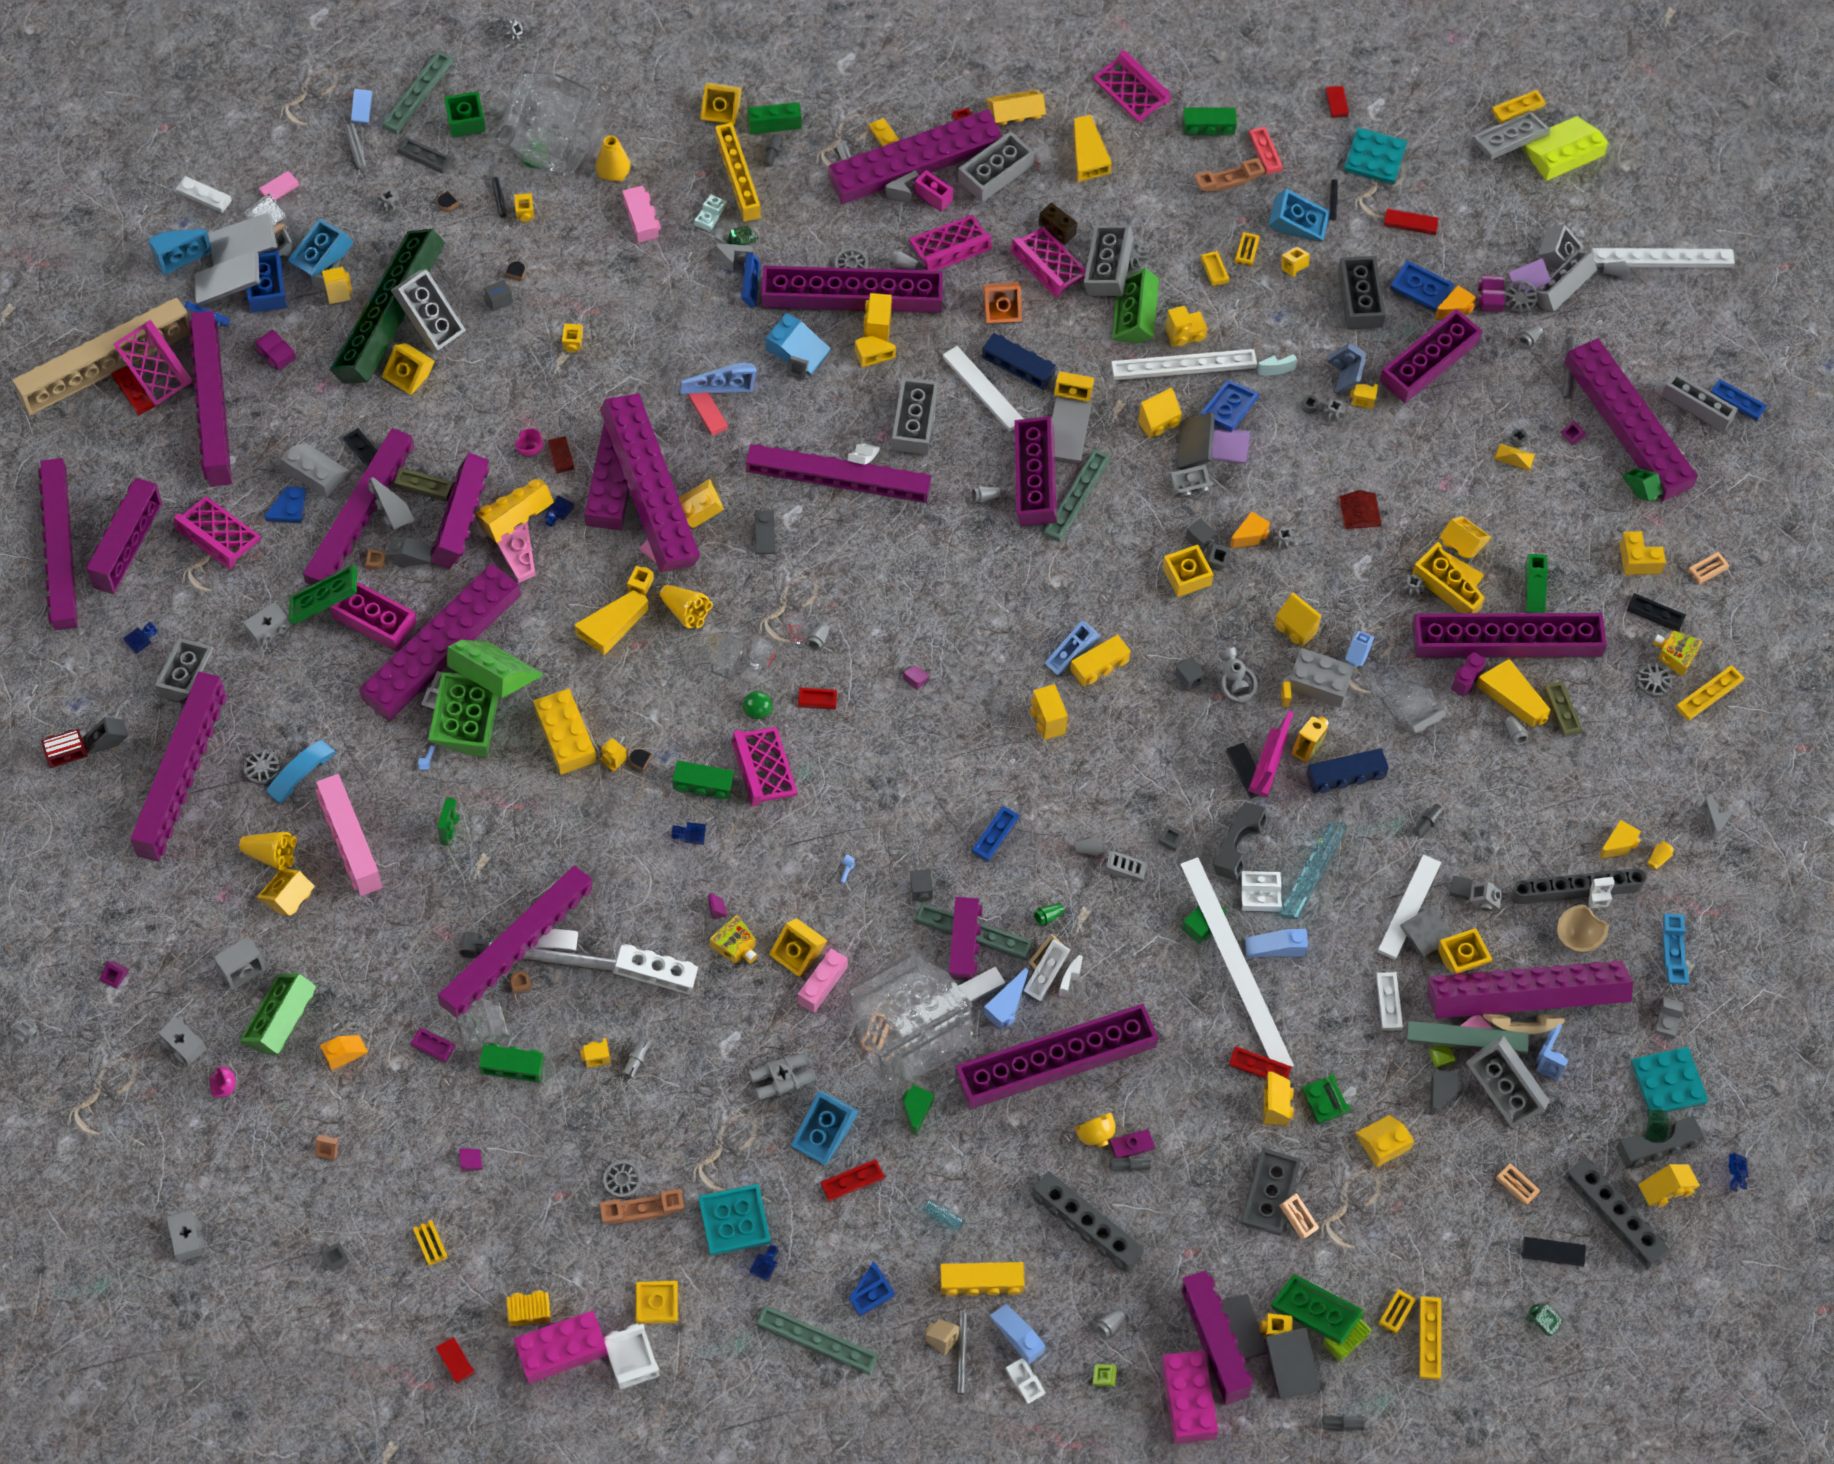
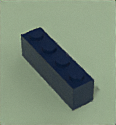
M993 333L982 349L983 359L1042 390H1045L1055 376L1056 365L1053 362L1039 357L1036 353L1022 348L1021 345L1007 340L1002 335Z
M1382 748L1309 764L1306 774L1313 793H1325L1334 788L1343 789L1348 785H1360L1373 779L1376 781L1381 780L1387 776L1389 767Z

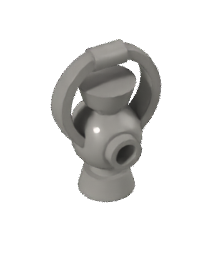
M1235 647L1221 651L1218 655L1222 661H1225L1222 668L1223 676L1220 682L1223 694L1229 700L1239 704L1250 701L1257 690V679L1254 673L1246 668L1242 661L1235 659L1237 656ZM1246 674L1252 682L1250 695L1249 693L1237 697L1231 695L1226 688V679L1233 682L1231 686L1232 693H1238L1250 687L1242 679Z

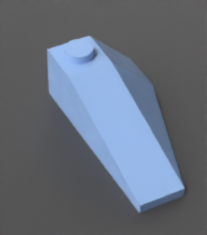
M752 363L732 364L682 380L680 394L753 392L757 371Z

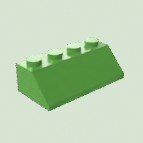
M1146 268L1126 276L1123 296H1116L1112 334L1114 341L1142 343L1154 336L1159 278Z
M300 973L278 974L241 1037L240 1042L265 1054H279L285 1046L286 1039L294 1031V1025L297 1020L303 1015L306 1004L312 999L313 992L317 986Z

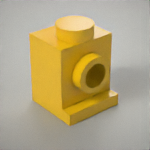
M532 193L515 194L517 220L529 222L531 219H535Z
M1295 247L1282 254L1281 270L1295 277L1297 272L1309 266L1310 254L1299 247Z
M564 323L562 336L563 350L569 353L581 351L583 338L582 324Z
M1357 384L1355 387H1351L1349 398H1353L1352 405L1373 409L1378 384H1374V387L1366 384Z
M636 565L627 582L628 593L634 590L646 597L654 580V572L647 567Z
M611 738L601 747L602 757L600 761L611 771L614 772L627 760L626 749L615 739Z
M602 1038L603 1042L601 1043L596 1041L590 1042L583 1046L584 1049L580 1050L581 1061H586L587 1068L611 1064L607 1038Z
M1267 1314L1264 1320L1260 1322V1332L1264 1333V1339L1265 1336L1292 1330V1316Z

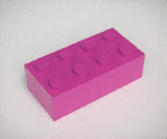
M357 582V593L350 598L339 601L334 606H330L332 618L394 651L398 650L417 624L414 611Z
M594 1310L513 1338L528 1384L608 1356L607 1347Z
M1205 1350L1163 1355L1161 1364L1174 1444L1216 1439L1218 1427Z

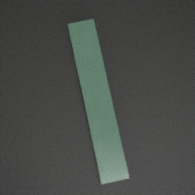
M437 51L384 120L382 128L398 134L453 63V58Z
M1096 449L1093 450L1058 507L1057 522L1049 523L1043 535L1058 542L1062 540L1110 461L1111 456Z
M921 903L915 922L952 935L954 914ZM978 922V924H981V935L976 937V943L1026 961L1033 941Z
M1408 1021L1407 1042L1483 1049L1486 1045L1504 1035L1516 1053H1528V1033L1415 1021Z
M764 1306L756 1322V1326L868 1375H871L879 1358V1355L768 1306Z

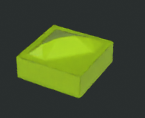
M1439 1045L1428 1050L1436 1069L1454 1063L1456 1060L1449 1046Z
M1095 1364L1092 1385L1095 1387H1115L1117 1366L1114 1364Z

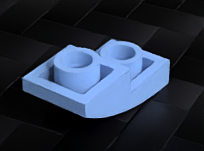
M354 89L351 122L369 124L372 91Z

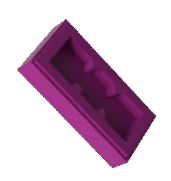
M421 1027L410 1043L411 1047L443 1063L447 1062L456 1047L454 1043Z
M1149 1129L1110 1140L1115 1158H1128L1129 1156L1155 1149Z

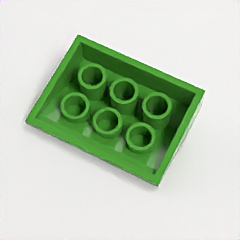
M460 640L448 646V667L501 698L543 676L542 672L488 641Z
M442 672L428 739L429 742L466 755L488 757L499 696L462 674Z

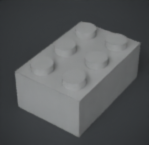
M1301 648L1289 678L1291 691L1341 708L1355 666Z

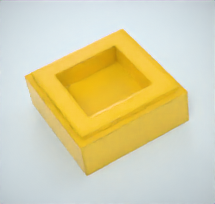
M1284 681L1281 687V703L1283 707H1289L1291 702L1290 681Z

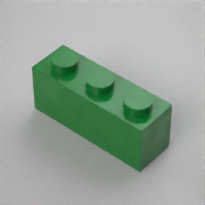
M799 102L747 107L750 134L802 129V115Z
M1184 107L1182 115L1183 135H1235L1237 127L1236 107Z
M677 760L672 786L674 790L680 793L691 792L698 796L707 795L719 800H730L734 783V770Z
M495 1043L484 1044L479 1063L480 1074L540 1083L545 1061L544 1054L536 1049L527 1051L515 1046L507 1048Z

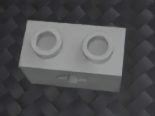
M276 602L243 622L246 632L258 647L267 644L273 637L284 633L290 627L288 617Z
M177 1017L158 1032L161 1039L159 1041L166 1050L170 1048L174 1052L173 1056L180 1063L184 1061L188 1066L207 1050L204 1042Z
M192 1211L168 1216L167 1220L173 1249L178 1262L202 1256L201 1248H204L205 1245L202 1235L199 1236L197 1229L201 1228L198 1216L194 1217Z

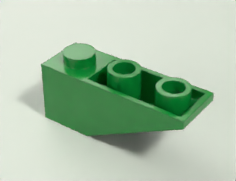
M1528 554L1524 565L1526 613H1545L1548 575L1547 555Z

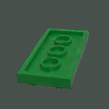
M351 565L291 595L288 620L294 625L314 614L320 613L329 606L336 605L345 598L352 597L357 593L358 569Z
M1295 1274L1291 1276L1271 1303L1273 1310L1286 1316H1292V1320L1340 1345L1344 1343L1364 1315L1363 1309Z

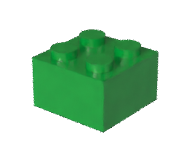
M479 91L444 97L451 137L486 132Z

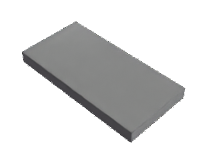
M1528 111L1472 136V142L1492 160L1549 135L1550 129L1531 111Z
M268 212L208 233L214 266L253 250L261 254L277 248L272 215Z
M253 250L195 273L196 304L203 306L259 284L258 252Z
M1056 396L1052 416L1055 460L1081 464L1093 400L1087 402L1080 401L1079 399L1076 400V398L1073 400L1065 396Z

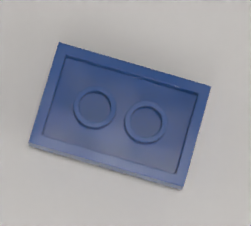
M1407 260L1392 282L1390 290L1436 312L1437 308L1452 291L1454 283Z
M1227 380L1200 415L1212 412L1215 415L1214 425L1232 432L1259 399V393Z

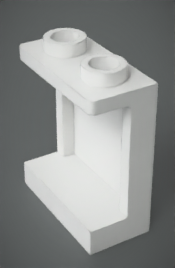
M633 1324L627 1327V1330L621 1332L612 1331L604 1337L608 1356L620 1390L660 1376L644 1324Z

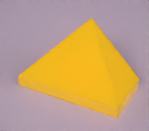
M1500 443L1494 460L1530 471L1535 454Z

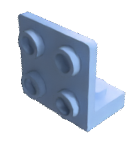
M1558 1024L1556 1029H1551L1535 1062L1539 1064L1536 1069L1537 1072L1557 1082L1568 1062V1059L1562 1054L1550 1051L1562 1027L1561 1024Z

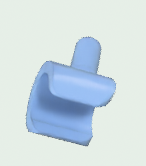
M430 746L426 758H419V769H430V759L435 749L434 746Z
M846 855L842 861L846 868L840 880L841 883H845L850 869H853L855 866L854 858Z

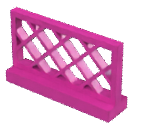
M1124 49L1119 52V57L1093 77V80L1138 123L1162 104L1166 105L1170 102V92ZM1120 64L1123 67V71H1113V68ZM1102 76H1110V82H1102L1100 78ZM1113 76H1123L1122 82H1112ZM1125 76H1133L1135 78L1134 82H1124ZM1112 86H1122L1121 93H1114ZM1124 86L1134 87V93H1124ZM1136 87H1144L1146 93H1136ZM1123 97H1133V104L1124 103ZM1146 97L1145 104H1135V98ZM1148 98H1156L1158 100L1155 104H1147ZM1135 108H1145V112L1138 116L1135 113Z
M973 215L909 238V243L924 263L925 270L930 271L940 270L992 250L990 234L985 233ZM972 222L973 227H966L964 224ZM950 229L958 230L956 234L948 232ZM961 231L970 232L968 236L960 235ZM973 233L980 235L975 238L972 237ZM935 235L942 236L940 240L932 238ZM945 237L954 238L952 242L944 241ZM957 239L964 241L962 243L956 244ZM919 241L926 242L924 246L916 244ZM929 243L938 244L936 248L928 247ZM941 245H942V246H947V247H949V248L940 250ZM925 251L933 253L928 256H924Z
M1044 227L1021 239L1019 237L1013 239L1010 252L1055 297L1061 295L1062 290L1085 278L1086 268ZM1043 234L1047 241L1037 239V236ZM1025 243H1034V248L1028 247ZM1037 244L1046 245V250L1036 248ZM1049 246L1056 247L1058 252L1050 251ZM1036 253L1046 255L1045 259L1039 258ZM1048 255L1058 257V261L1048 260ZM1060 258L1068 259L1070 264L1060 262ZM1047 265L1057 266V271L1051 270ZM1060 267L1068 268L1069 273L1059 271ZM1072 269L1079 270L1081 274H1072ZM1059 276L1069 278V280L1064 283Z
M148 320L113 344L155 406L193 382L151 320ZM142 329L147 334L146 343L135 341L136 334ZM124 341L133 342L131 353L123 352L119 344ZM135 343L146 345L144 356L133 354ZM148 346L157 348V358L146 356ZM132 356L143 358L141 368L133 367L131 364ZM146 358L156 360L154 371L144 369ZM159 361L168 364L167 374L157 372ZM143 371L154 373L152 384L144 383L142 380ZM156 374L167 376L165 387L154 385ZM169 376L177 378L181 385L175 389L167 387ZM154 387L164 388L163 397L158 400L152 394Z
M207 496L183 515L179 513L174 517L175 530L228 569L235 565V560L261 540L259 534ZM208 504L212 507V510L201 511V507ZM212 515V521H201V516ZM214 515H223L226 520L214 521ZM199 516V521H190L187 518ZM228 525L238 526L239 531H228ZM201 526H212V531H203ZM214 526H226V531H215ZM250 535L253 539L242 541V536ZM215 536H226V541H217ZM228 536H240V541H228ZM229 546H240V549L233 553L229 550Z
M1288 710L1279 728L1271 727L1248 791L1264 798L1267 797L1289 736L1287 731L1294 712Z
M777 727L743 733L741 730L734 731L731 742L751 807L758 806L763 801L797 796L795 783ZM773 734L775 740L773 743H770L763 739L764 736ZM752 737L758 742L755 746L747 743L746 738ZM760 742L770 747L766 753L757 749ZM772 749L779 752L780 757L778 760L768 755ZM754 752L763 757L760 763L752 759L751 756ZM765 759L775 764L771 770L762 765ZM777 765L785 770L783 777L774 772ZM758 769L768 773L765 779L757 776L756 772ZM770 776L780 780L777 786L767 782ZM782 782L789 785L791 791L781 790L779 787ZM765 785L772 789L773 792L763 795L762 788Z

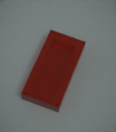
M566 436L548 440L556 474L575 470Z

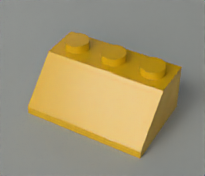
M1038 90L986 98L988 109L997 125L1008 124L1010 120L1022 122L1025 121L1024 118L1028 117L1039 119L1042 118L1041 115L1046 114L1044 94Z

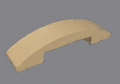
M1502 1014L1483 1015L1485 1020L1506 1031L1528 1034L1546 1032L1556 1028L1558 1024L1564 1023V1018L1552 1014H1537V1022H1510L1511 1018Z

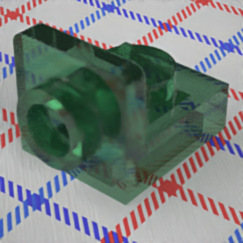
M747 225L732 229L726 243L733 245L751 244L757 241L758 236Z
M1648 1109L1645 1139L1665 1142L1670 1123L1668 1112L1662 1109Z
M1548 1303L1534 1304L1529 1309V1314L1525 1318L1528 1322H1535L1547 1336H1552L1563 1322Z

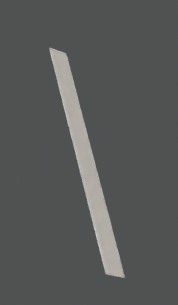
M1199 858L1181 863V867L1268 1057L1293 1067L1292 1060Z

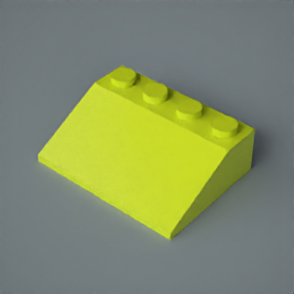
M1576 116L1550 127L1549 135L1521 146L1547 181L1605 156L1609 143L1598 129Z

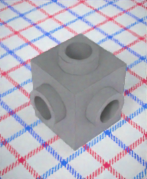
M1488 881L1472 884L1470 903L1482 912L1500 909L1502 891Z

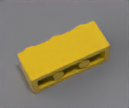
M1117 634L1072 660L1070 671L1082 687L1087 684L1091 685L1099 677L1109 675L1116 667L1126 665L1129 662L1131 651Z

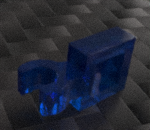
M558 495L554 503L548 507L549 513L545 516V519H547L545 524L553 527L558 519L564 521L574 509V504Z
M150 621L144 626L142 631L136 628L124 637L123 640L137 654L151 643L149 638L154 636L158 630L156 625Z
M687 822L686 827L673 825L671 838H685V843L704 845L706 824Z
M1737 1153L1729 1154L1728 1168L1730 1174L1734 1175L1730 1181V1189L1738 1192L1737 1186L1740 1183V1188L1746 1190L1747 1182L1745 1178H1748L1747 1158Z
M771 1243L765 1256L759 1253L749 1271L750 1274L768 1282L778 1265L777 1261L773 1259L779 1251V1246Z

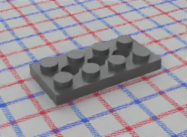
M1262 1148L1241 1222L1242 1225L1281 1236L1286 1215L1279 1205L1292 1196L1302 1159ZM1279 1169L1282 1172V1176L1274 1177L1271 1171ZM1273 1187L1276 1189L1277 1194L1270 1196L1266 1193V1189ZM1269 1206L1272 1209V1213L1268 1215L1262 1213L1261 1207Z

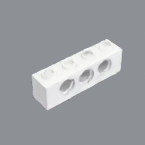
M621 945L613 973L690 995L698 966L689 961H677L671 956L656 955L650 950L642 951L632 945ZM632 960L640 961L641 965H635ZM652 966H658L660 968V971L654 970ZM671 971H677L680 976L672 975Z

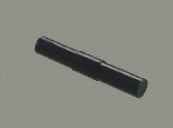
M493 177L492 183L499 216L504 218L507 215L499 178Z
M1337 179L1331 180L1330 220L1337 219Z

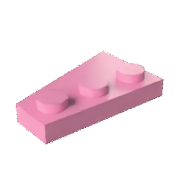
M527 522L514 527L515 531L511 534L505 533L502 535V540L496 543L518 583L536 576Z

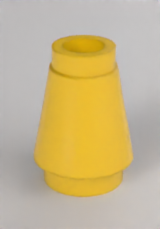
M1661 841L1660 844L1658 843L1647 865L1651 869L1657 870L1673 856V847L1664 841Z

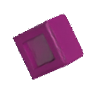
M1574 420L1560 432L1572 446L1588 436Z
M916 665L903 673V680L916 690L930 678L929 675Z
M712 893L708 894V904L712 918L726 917L727 912L723 899Z
M109 961L99 980L117 989L128 974L129 969L115 961Z
M459 1149L462 1172L482 1170L480 1149Z

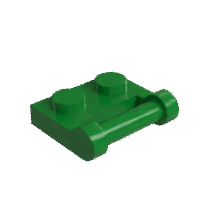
M452 797L445 799L437 826L440 843L449 846L450 839L454 838V825L459 822V815L455 809L457 805L456 800Z
M1334 1074L1301 1088L1318 1125L1351 1112V1107L1349 1104H1346ZM1324 1087H1330L1339 1106L1338 1109H1334Z

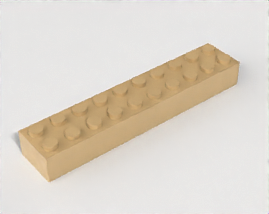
M178 298L168 300L141 316L134 317L131 321L119 325L115 329L103 333L99 337L87 341L83 345L71 349L65 354L53 358L49 362L37 366L33 370L13 379L12 381L19 400L28 414L32 415L128 366L113 344L148 320L154 323L168 345L190 335L188 313ZM142 329L136 334L135 341L146 343L147 334ZM124 341L119 344V347L123 352L131 353L133 342ZM135 343L133 354L144 356L146 345ZM148 346L146 356L157 352V348ZM132 356L131 364L143 358Z

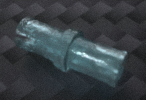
M928 1200L923 1207V1211L937 1218L938 1222H944L957 1231L961 1229L964 1223V1219L949 1212L950 1209L947 1207L942 1208L931 1200Z

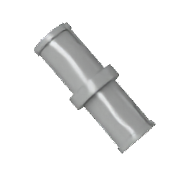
M639 1037L633 1052H630L629 1060L622 1071V1074L624 1076L627 1074L626 1077L630 1079L634 1078L639 1065L644 1062L643 1057L651 1044L650 1041L645 1042L646 1039Z

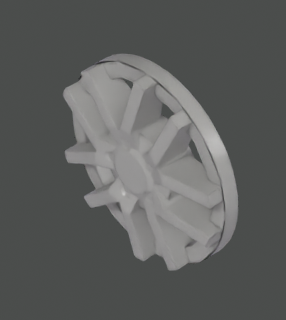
M1133 241L1129 259L1131 267H1128L1127 271H1137L1147 265L1149 252L1142 243L1139 244Z
M844 249L835 258V268L867 269L868 258L865 253L858 249Z
M1514 281L1507 286L1504 292V301L1510 310L1524 313L1530 311L1537 303V290L1534 285L1527 281ZM1520 284L1519 289L1515 288L1514 285ZM1522 284L1527 285L1525 290L1521 289ZM1529 287L1533 290V292H1527Z
M1658 663L1647 664L1639 671L1637 683L1644 693L1655 697L1663 696L1670 691L1673 685V675H1671L1668 668L1666 669L1658 665ZM1649 686L1653 688L1652 692L1647 690ZM1656 688L1659 689L1661 692H1655Z
M266 749L254 753L251 752V755L245 758L244 774L253 783L266 784L274 780L279 774L280 762L273 752H269ZM254 757L256 762L251 761V759ZM268 772L274 773V774L269 778ZM266 774L267 779L261 780V775ZM258 775L259 780L253 779V777Z
M629 1161L612 1163L605 1170L603 1176L604 1187L608 1193L621 1199L633 1196L640 1188L642 1182L639 1168ZM622 1165L621 1171L615 1166ZM626 1165L631 1166L628 1172L624 1171ZM613 1169L616 1172V1174L613 1175L609 1173V1171ZM633 1169L636 1170L637 1174H631ZM607 1176L612 1178V1180L607 1182ZM631 1179H638V1182H632ZM615 1183L616 1186H614L612 1189L608 1187ZM630 1186H636V1187L631 1191ZM627 1187L629 1193L623 1194V1188ZM620 1188L621 1194L615 1193V1191Z

